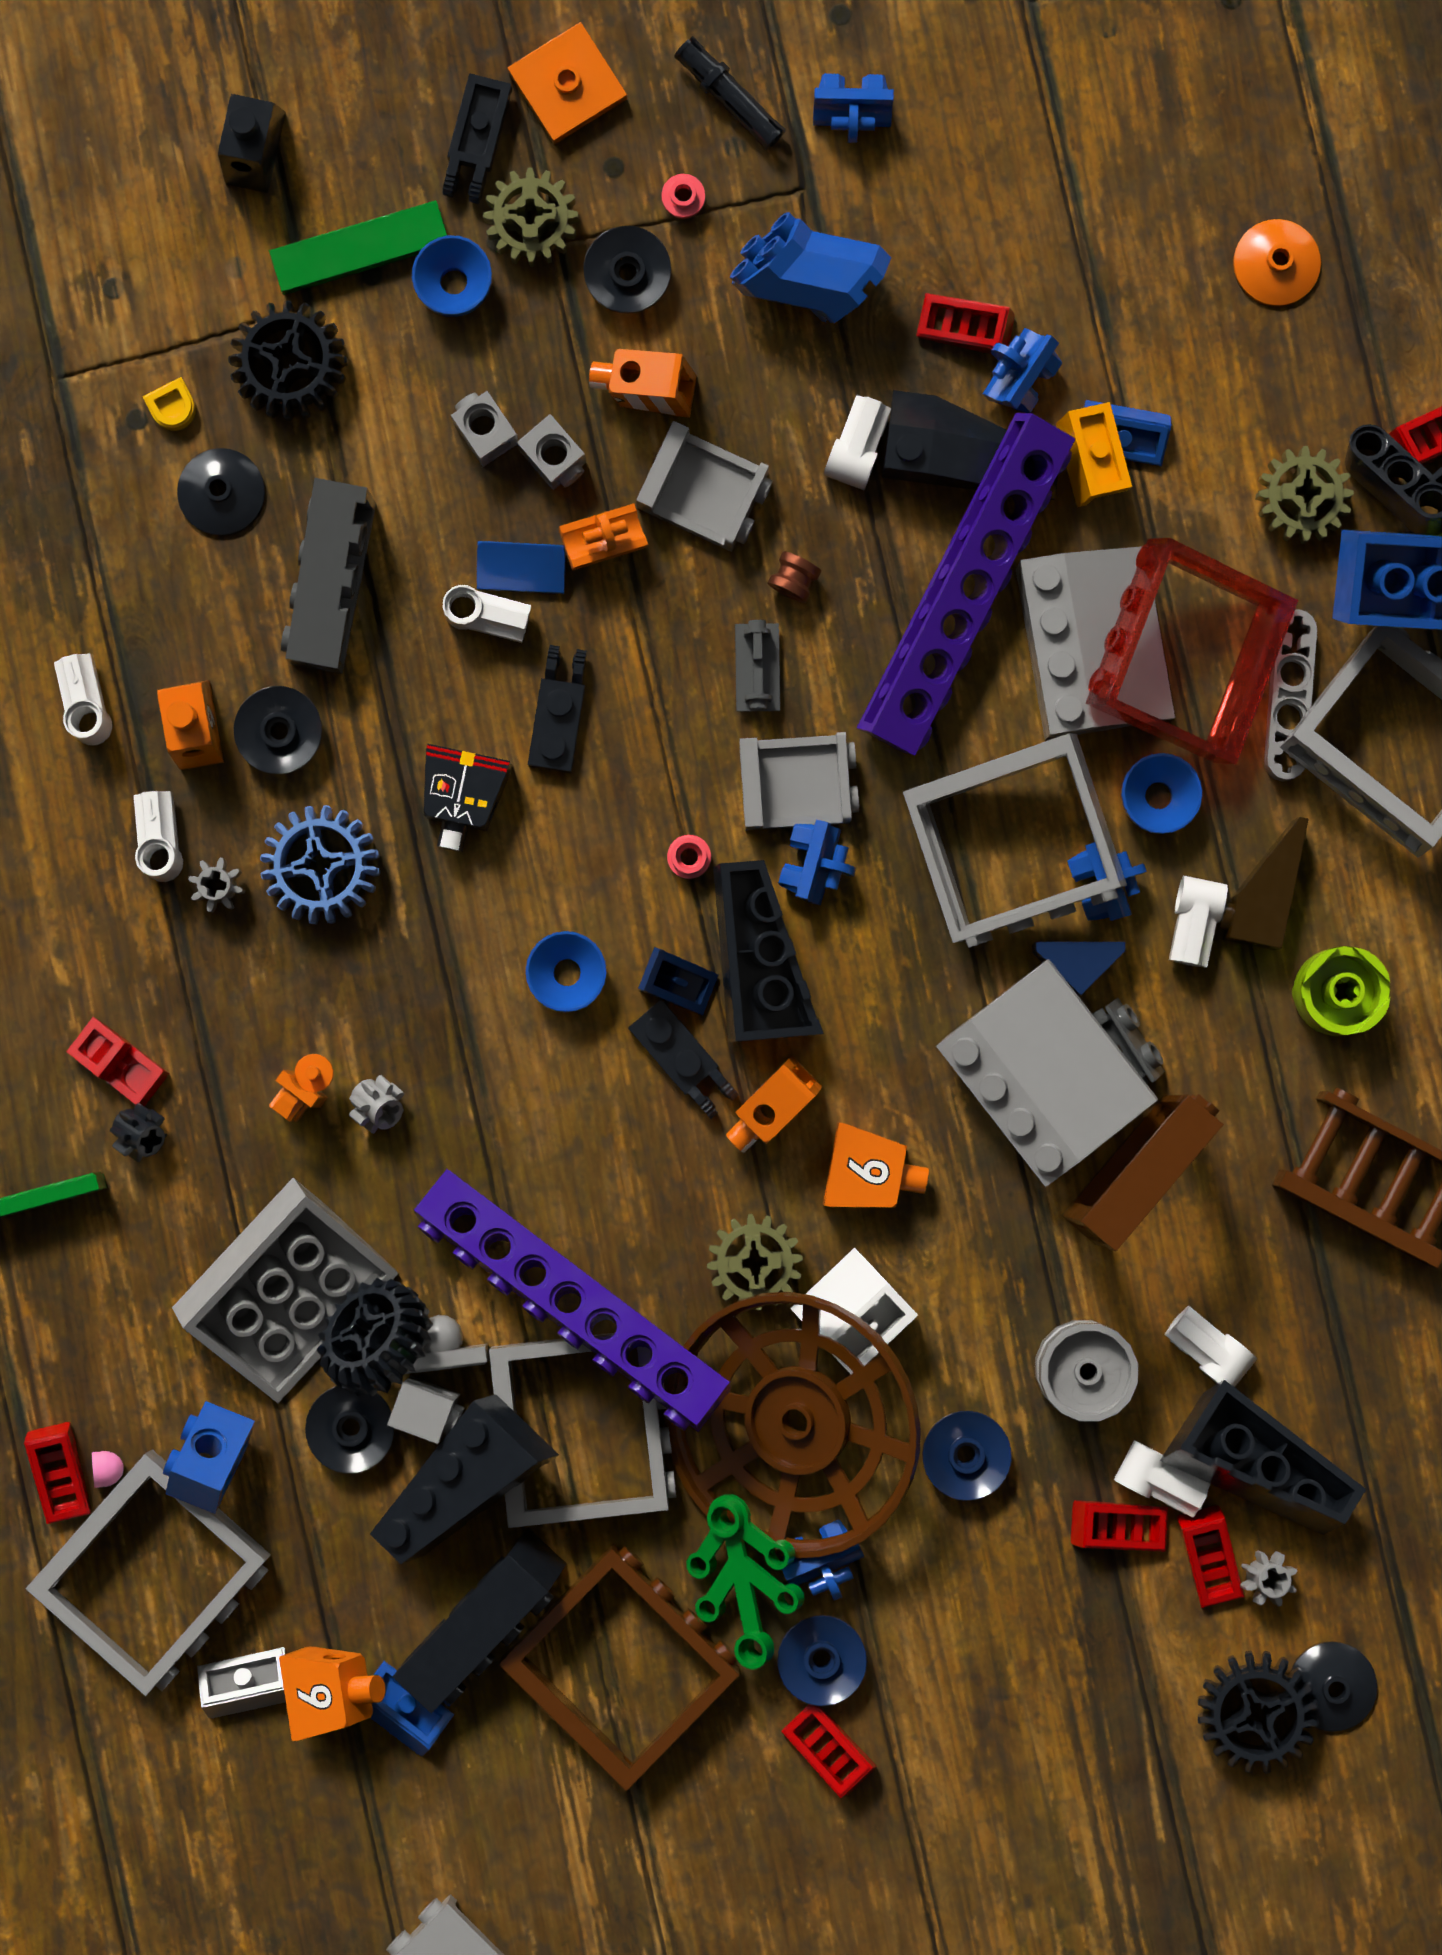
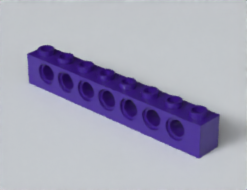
M1015 413L857 726L859 730L901 752L914 756L918 749H922L927 744L932 734V727L930 725L938 710L943 709L948 703L952 694V687L950 686L957 672L961 671L970 660L972 654L970 646L977 633L982 631L988 624L992 615L990 607L997 593L1001 592L1010 581L1012 575L1010 567L1014 559L1028 545L1032 536L1030 528L1037 514L1041 513L1050 502L1052 496L1050 488L1058 474L1066 469L1071 460L1072 451L1070 449L1075 441L1074 437L1033 413ZM1030 456L1034 461L1035 469L1032 476L1027 478L1023 468L1026 459ZM1011 496L1015 503V509L1013 514L1007 518L1004 514L1003 506L1005 500ZM991 535L995 542V549L992 555L987 558L983 551V545L985 540ZM972 575L975 581V589L970 596L966 597L963 591V584L966 578ZM952 614L955 619V628L949 636H946L943 631V623ZM932 654L935 658V668L931 674L926 676L923 671V663L926 657ZM913 694L916 701L915 708L910 714L905 715L903 702L908 695Z
M446 1169L414 1209L417 1218L421 1221L418 1228L436 1243H439L442 1238L456 1248L452 1254L473 1270L477 1264L491 1274L487 1281L506 1296L513 1291L524 1299L525 1303L522 1305V1308L541 1323L546 1318H549L560 1327L557 1334L564 1341L577 1350L583 1344L595 1353L596 1356L592 1361L613 1377L618 1371L631 1381L628 1388L636 1396L648 1404L654 1398L667 1408L663 1415L683 1431L688 1426H691L699 1432L730 1392V1382L450 1170ZM462 1215H472L476 1218L475 1226L467 1233H458L453 1230L455 1220ZM506 1241L511 1245V1250L505 1258L495 1260L488 1256V1249L494 1242ZM532 1267H540L546 1271L544 1281L537 1286H528L522 1282L524 1273ZM569 1293L578 1295L581 1298V1304L576 1311L564 1313L558 1310L557 1304L563 1295ZM610 1320L617 1325L616 1332L611 1338L599 1340L592 1335V1330L599 1321ZM636 1347H646L653 1353L651 1361L643 1367L632 1366L627 1361L629 1353ZM675 1373L684 1375L688 1379V1386L682 1393L670 1394L664 1390L663 1383L669 1375Z

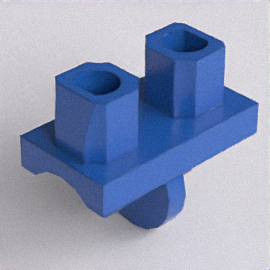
M824 73L821 77L819 88L814 89L813 126H831V130H848V143H857L858 130L875 131V127H891L894 89H888L884 75L868 74L862 78L861 88H845V77L840 74Z
M1024 328L1020 336H1015L1009 346L996 343L991 350V354L999 362L992 371L993 378L982 394L991 402L1011 407L1020 412L1031 413L1039 400L1038 393L1031 386L1037 377L1049 379L1055 376L1062 365L1061 359L1055 352L1059 342L1051 335H1040Z
M817 819L815 825L795 824L790 838V846L794 849L806 851V859L803 867L785 863L779 878V885L796 893V897L808 903L821 906L826 887L837 890L841 875L854 877L856 867L845 864L849 848L838 845L841 829L831 826L829 822Z
M1095 842L1085 845L1086 851L1068 860V865L1075 882L1096 876L1097 881L1107 878ZM1127 851L1118 853L1117 856L1127 883L1125 889L1128 897L1140 893L1135 876L1147 872L1145 865L1140 864L1132 867ZM1123 887L1116 889L1118 898L1093 906L1091 898L1083 900L1082 906L1087 920L1110 917V920L1113 921L1132 915Z
M836 1520L824 1525L819 1531L824 1539L847 1532V1529L840 1520ZM797 1537V1538H794V1539L803 1540L804 1538H803V1537ZM858 1543L842 1552L822 1557L795 1558L793 1563L783 1568L782 1571L789 1584L792 1583L798 1586L823 1575L824 1577L808 1584L812 1595H817L829 1589L835 1601L842 1598L838 1585L854 1579L849 1566L834 1573L832 1571L863 1558L864 1554Z

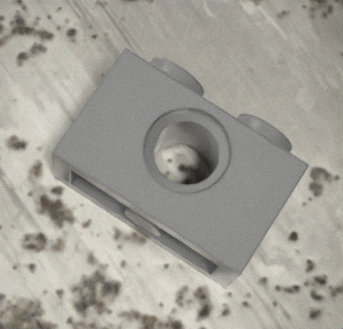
M411 1375L401 1386L387 1425L438 1444L462 1416L464 1407L457 1404L460 1393Z

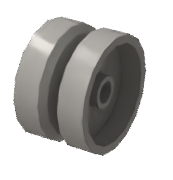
M1072 1320L1055 1327L1042 1340L1035 1357V1378L1042 1395L1062 1414L1078 1421H1101L1118 1414L1131 1401L1138 1384V1362L1131 1345L1117 1331L1093 1320ZM1085 1363H1090L1095 1366V1371L1089 1372L1090 1378L1085 1380L1080 1376V1368Z

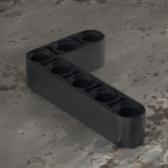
M1367 424L1356 428L1350 436L1345 457V466L1350 475L1413 533L1433 536L1442 533V467L1434 474H1431L1385 430L1376 425ZM1370 449L1375 452V455L1366 456L1358 450ZM1390 478H1402L1407 484H1394L1390 481ZM1430 506L1437 509L1439 513L1428 514L1421 507Z

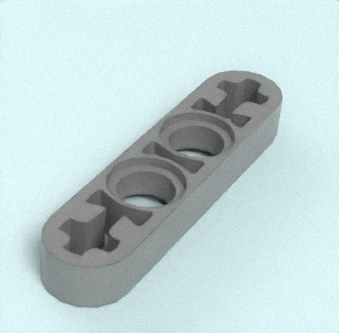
M1300 609L1285 613L1277 621L1273 637L1264 765L1267 773L1273 779L1282 782L1290 781L1301 775L1305 767L1297 762L1296 765L1289 767L1287 773L1282 772V765L1274 761V758L1283 754L1284 751L1280 748L1284 741L1275 742V735L1287 738L1294 730L1285 729L1277 721L1278 710L1282 706H1293L1299 711L1302 719L1312 705L1317 625L1312 615ZM1294 619L1299 620V627L1306 629L1307 634L1300 636L1297 641V651L1305 649L1306 656L1298 653L1282 655V648L1289 650L1292 647V634L1285 632L1284 627L1291 625ZM1294 662L1302 667L1304 678L1298 686H1290L1283 682L1280 671L1285 663Z

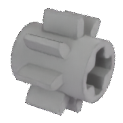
M221 857L217 861L216 867H210L205 861H200V867L203 871L199 877L190 876L188 878L189 881L197 884L198 892L194 893L191 897L192 900L201 901L204 898L208 899L207 911L212 913L216 910L217 903H223L228 909H234L231 898L235 893L245 894V890L237 886L235 881L236 878L240 877L242 871L240 869H233L228 873L225 871L227 861ZM220 874V880L226 882L227 886L225 891L217 890L215 897H213L214 891L207 888V883L209 880H216Z
M379 1075L376 1081L372 1079L363 1080L354 1088L349 1098L355 1107L349 1113V1116L373 1134L377 1128L389 1129L402 1116L404 1109L398 1100L404 1096V1092L382 1075Z
M1257 1550L1255 1551V1561L1250 1565H1241L1247 1571V1580L1243 1581L1240 1587L1247 1591L1255 1590L1253 1602L1259 1605L1264 1604L1268 1596L1273 1604L1282 1606V1596L1287 1592L1296 1593V1589L1291 1586V1576L1295 1575L1298 1571L1291 1566H1282L1285 1559L1284 1554L1275 1551L1271 1559L1268 1560L1264 1552ZM1271 1570L1275 1572V1575L1269 1578L1270 1586L1268 1587L1263 1585L1262 1581L1268 1578L1267 1571Z

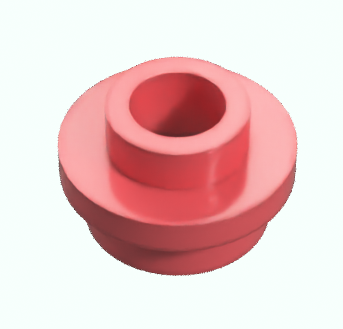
M677 174L668 179L664 184L662 203L666 211L672 216L682 219L690 218L702 209L705 202V190L702 183L696 177L689 174ZM679 189H688L692 194L691 198L687 201H679L675 197Z
M695 835L678 837L668 849V865L681 878H697L704 874L710 865L711 852L709 846L703 839ZM687 849L694 850L698 855L696 863L685 865L680 858L683 851Z

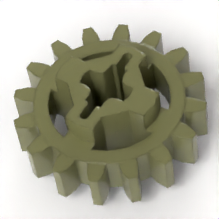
M533 168L527 169L526 178L520 179L518 174L512 171L510 172L511 184L507 186L498 180L495 185L499 196L487 195L486 197L487 205L493 211L483 213L484 223L494 225L486 231L489 241L500 239L496 245L497 252L502 255L511 250V260L514 264H517L522 256L527 257L530 267H535L537 256H543L548 264L552 263L551 251L556 249L558 252L565 254L567 248L563 239L575 240L576 230L569 224L579 222V215L577 211L568 210L576 204L574 194L563 196L566 190V183L560 180L552 185L550 171L546 170L541 179L535 178ZM539 192L551 197L558 207H555V204H547L539 196ZM522 193L513 204H507L514 196ZM528 211H536L535 224H526L525 218L528 216ZM504 228H507L508 231H516L523 238V243L509 236ZM549 231H555L547 240L540 242Z
M1303 446L1300 449L1298 457H1295L1290 449L1285 450L1282 454L1283 464L1273 459L1267 465L1273 475L1263 473L1259 477L1258 482L1267 488L1258 491L1255 495V500L1266 502V506L1258 514L1260 517L1271 516L1273 518L1268 528L1271 532L1278 527L1285 529L1283 533V540L1288 541L1294 533L1299 534L1301 544H1306L1309 541L1311 533H1314L1315 537L1321 541L1327 536L1325 526L1336 531L1342 525L1337 516L1346 517L1351 511V508L1343 503V501L1350 499L1354 495L1353 490L1343 489V484L1351 476L1349 473H1337L1336 469L1341 462L1338 458L1331 463L1324 461L1326 457V450L1321 449L1315 457L1310 456L1308 446ZM1292 469L1295 470L1292 483H1283L1281 486H1277L1284 473ZM1316 471L1319 472L1320 474H1322V475L1326 478V480L1328 481V483H1325V482L1316 474ZM1302 486L1305 487L1306 494L1313 495V498L1307 504L1304 503L1303 496L1296 495V492ZM1331 504L1327 515L1314 522L1316 508ZM1280 507H1284L1293 515V519L1289 518Z
M753 1213L747 1216L746 1225L741 1226L733 1218L731 1219L732 1232L728 1234L721 1229L717 1231V1235L723 1242L720 1246L709 1245L708 1250L717 1255V1260L707 1263V1269L718 1270L719 1275L711 1283L713 1287L722 1284L727 1287L722 1296L724 1300H728L734 1294L739 1296V1301L762 1293H776L780 1290L783 1292H793L787 1281L789 1278L800 1279L801 1273L792 1269L793 1263L802 1261L803 1256L791 1253L790 1248L794 1247L798 1240L796 1237L785 1240L783 1235L787 1226L784 1223L773 1229L771 1228V1216L766 1215L762 1224H756ZM760 1232L774 1238L783 1251H770L761 1244ZM744 1234L745 1245L738 1254L725 1256L730 1244L737 1237ZM751 1241H755V1248L758 1250L760 1257H767L768 1259L767 1264L760 1266L757 1283L754 1282V1274L751 1273L750 1267L742 1266V1259L749 1258L750 1250H752ZM784 1267L778 1281L765 1289L764 1279L773 1269ZM739 1272L749 1281V1291L735 1285L727 1273Z

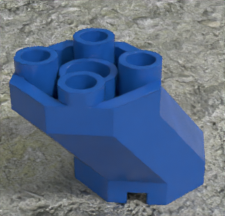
M786 212L777 219L770 232L763 238L758 234L745 244L740 252L745 259L732 271L730 278L733 280L732 284L744 296L809 309L822 322L828 320L830 323H836L865 300L867 295L862 290L869 281L877 286L884 278L891 257L880 245L812 231L801 219H797L790 212Z

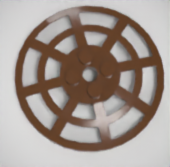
M793 1292L762 1293L741 1299L716 1312L694 1331L683 1347L697 1357L699 1351L712 1334L722 1328L739 1348L729 1356L721 1367L719 1374L731 1382L737 1369L748 1358L763 1379L754 1387L749 1396L729 1392L711 1415L712 1436L721 1460L702 1473L699 1472L693 1460L686 1439V1432L664 1416L665 1427H669L672 1451L670 1455L675 1470L686 1491L707 1516L711 1503L717 1498L710 1488L732 1474L737 1482L752 1495L767 1504L775 1506L769 1531H762L775 1542L777 1540L790 1542L795 1549V1558L822 1557L842 1552L864 1541L882 1527L902 1504L913 1482L919 1460L921 1428L918 1405L910 1380L897 1356L883 1338L860 1317L838 1304L813 1295ZM795 1304L803 1306L802 1329H776L753 1337L736 1318L746 1311L767 1305ZM821 1310L831 1313L853 1326L873 1344L881 1355L864 1366L845 1346L828 1336L820 1334ZM780 1342H800L799 1366H788L778 1369L763 1348ZM819 1348L825 1349L838 1357L853 1373L835 1384L828 1376L817 1371ZM889 1371H892L899 1384L907 1408L910 1430L909 1443L886 1435L885 1407L874 1381ZM671 1374L666 1392L670 1394L682 1393L688 1386V1379L682 1374ZM863 1388L872 1409L873 1430L851 1423L850 1410L846 1399ZM725 1410L745 1414V1427L750 1441L737 1450L733 1449L727 1433ZM790 1410H799L805 1415L807 1419L805 1431H798L791 1426L788 1419ZM848 1441L871 1448L863 1468L852 1481H849L837 1460V1457L842 1453ZM883 1453L906 1462L903 1474L893 1494L882 1508L868 1519L857 1497V1493L874 1476ZM760 1456L770 1466L782 1471L779 1490L776 1491L760 1482L747 1470L745 1465ZM821 1469L835 1491L818 1497L796 1496L800 1475L811 1474ZM840 1504L853 1528L843 1534L824 1539L799 1540L786 1537L792 1511L819 1512L834 1508ZM727 1509L729 1520L735 1522L733 1513ZM744 1541L745 1545L752 1547L750 1544ZM775 1549L776 1555L784 1556L780 1549Z

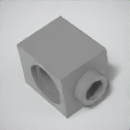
M488 391L480 396L476 392L472 393L455 405L457 411L451 414L453 423L483 467L517 445L519 440L516 432ZM481 416L490 417L495 422L493 429L485 435L475 434L471 430L473 421Z
M551 414L517 442L520 453L552 490L556 489L560 484L565 488L570 486L585 471L582 468L586 463L585 453ZM553 446L563 448L567 452L565 460L558 465H549L544 462L542 457L548 448Z

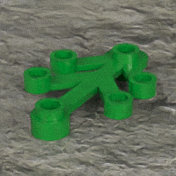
M724 1494L711 1503L707 1514L710 1531L698 1551L687 1558L686 1567L689 1574L697 1579H703L712 1574L717 1567L715 1555L725 1542L728 1560L707 1594L697 1600L695 1611L697 1616L704 1622H713L720 1618L726 1610L725 1599L734 1586L744 1635L735 1643V1656L743 1667L758 1669L772 1659L774 1655V1642L770 1635L763 1632L754 1586L772 1599L775 1607L784 1614L793 1613L802 1607L805 1598L802 1589L798 1585L792 1583L783 1585L747 1556L744 1541L762 1553L768 1566L775 1570H781L793 1563L795 1549L792 1544L786 1540H777L775 1542L751 1522V1513L744 1500L733 1494ZM727 1509L733 1513L735 1522L729 1520ZM776 1548L784 1553V1562L776 1557ZM698 1557L704 1560L706 1570H702L698 1566ZM785 1592L793 1597V1605L786 1602L784 1598ZM706 1601H710L714 1605V1614L708 1611ZM754 1640L760 1644L763 1653L755 1649Z

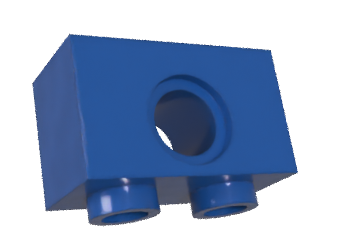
M205 1401L198 1417L191 1414L184 1426L180 1439L184 1440L185 1443L181 1451L173 1449L168 1457L163 1470V1474L169 1476L165 1494L215 1514L250 1443L255 1421ZM206 1453L213 1456V1458H205L199 1454Z

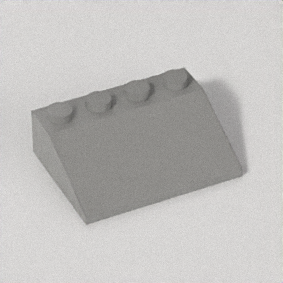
M1146 546L1070 552L1020 560L1016 567V575L1044 739L1050 740L1069 733L1080 735L1174 719L1175 714Z
M1047 959L947 1035L936 1046L1045 1187L1086 1158L1158 1100L1153 1091L1050 959Z
M292 1178L178 1300L172 1309L183 1329L279 1403L321 1358L320 1354L316 1351L322 1344L318 1334L327 1329L328 1325L324 1318L333 1316L336 1311L334 1303L342 1304L347 1299V1291L357 1293L362 1282L371 1285L376 1278L387 1282L390 1279H394L399 1273L326 1204L295 1178Z

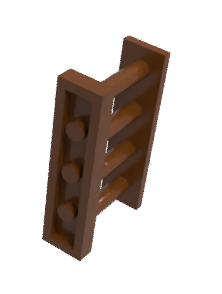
M1335 1088L1333 1093L1320 1091L1316 1100L1330 1106V1109L1301 1166H1295L1292 1172L1280 1169L1272 1185L1429 1267L1438 1268L1442 1261V1250L1434 1247L1438 1240L1434 1236L1442 1222V1182L1418 1229L1413 1227L1410 1234L1395 1226L1398 1218L1394 1216L1425 1156L1442 1165V1150L1359 1108L1357 1104L1360 1099L1342 1089ZM1347 1115L1370 1128L1340 1187H1334L1332 1193L1316 1185L1319 1180L1316 1174ZM1385 1136H1388L1409 1147L1379 1208L1374 1207L1372 1212L1369 1213L1355 1206L1359 1199L1355 1195Z

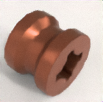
M783 551L779 558L781 566L776 574L771 575L767 584L782 595L798 602L806 603L810 596L808 588L812 581L818 580L822 570L800 556Z

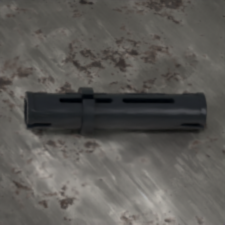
M694 36L682 44L675 53L674 58L686 67L701 83L699 88L705 94L710 92L756 138L765 150H769L770 147L774 146L784 135L786 129L774 120L757 100L729 73L730 68L724 62L719 63Z

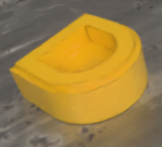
M182 377L143 396L151 415L164 429L171 431L182 430L195 417L196 404Z

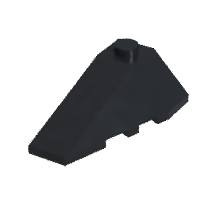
M893 390L882 478L977 490L1007 429L938 396ZM1030 456L1026 459L1023 468L1027 478L1032 476L1035 469L1034 461ZM1058 475L1050 488L1052 491L1050 500H1055Z

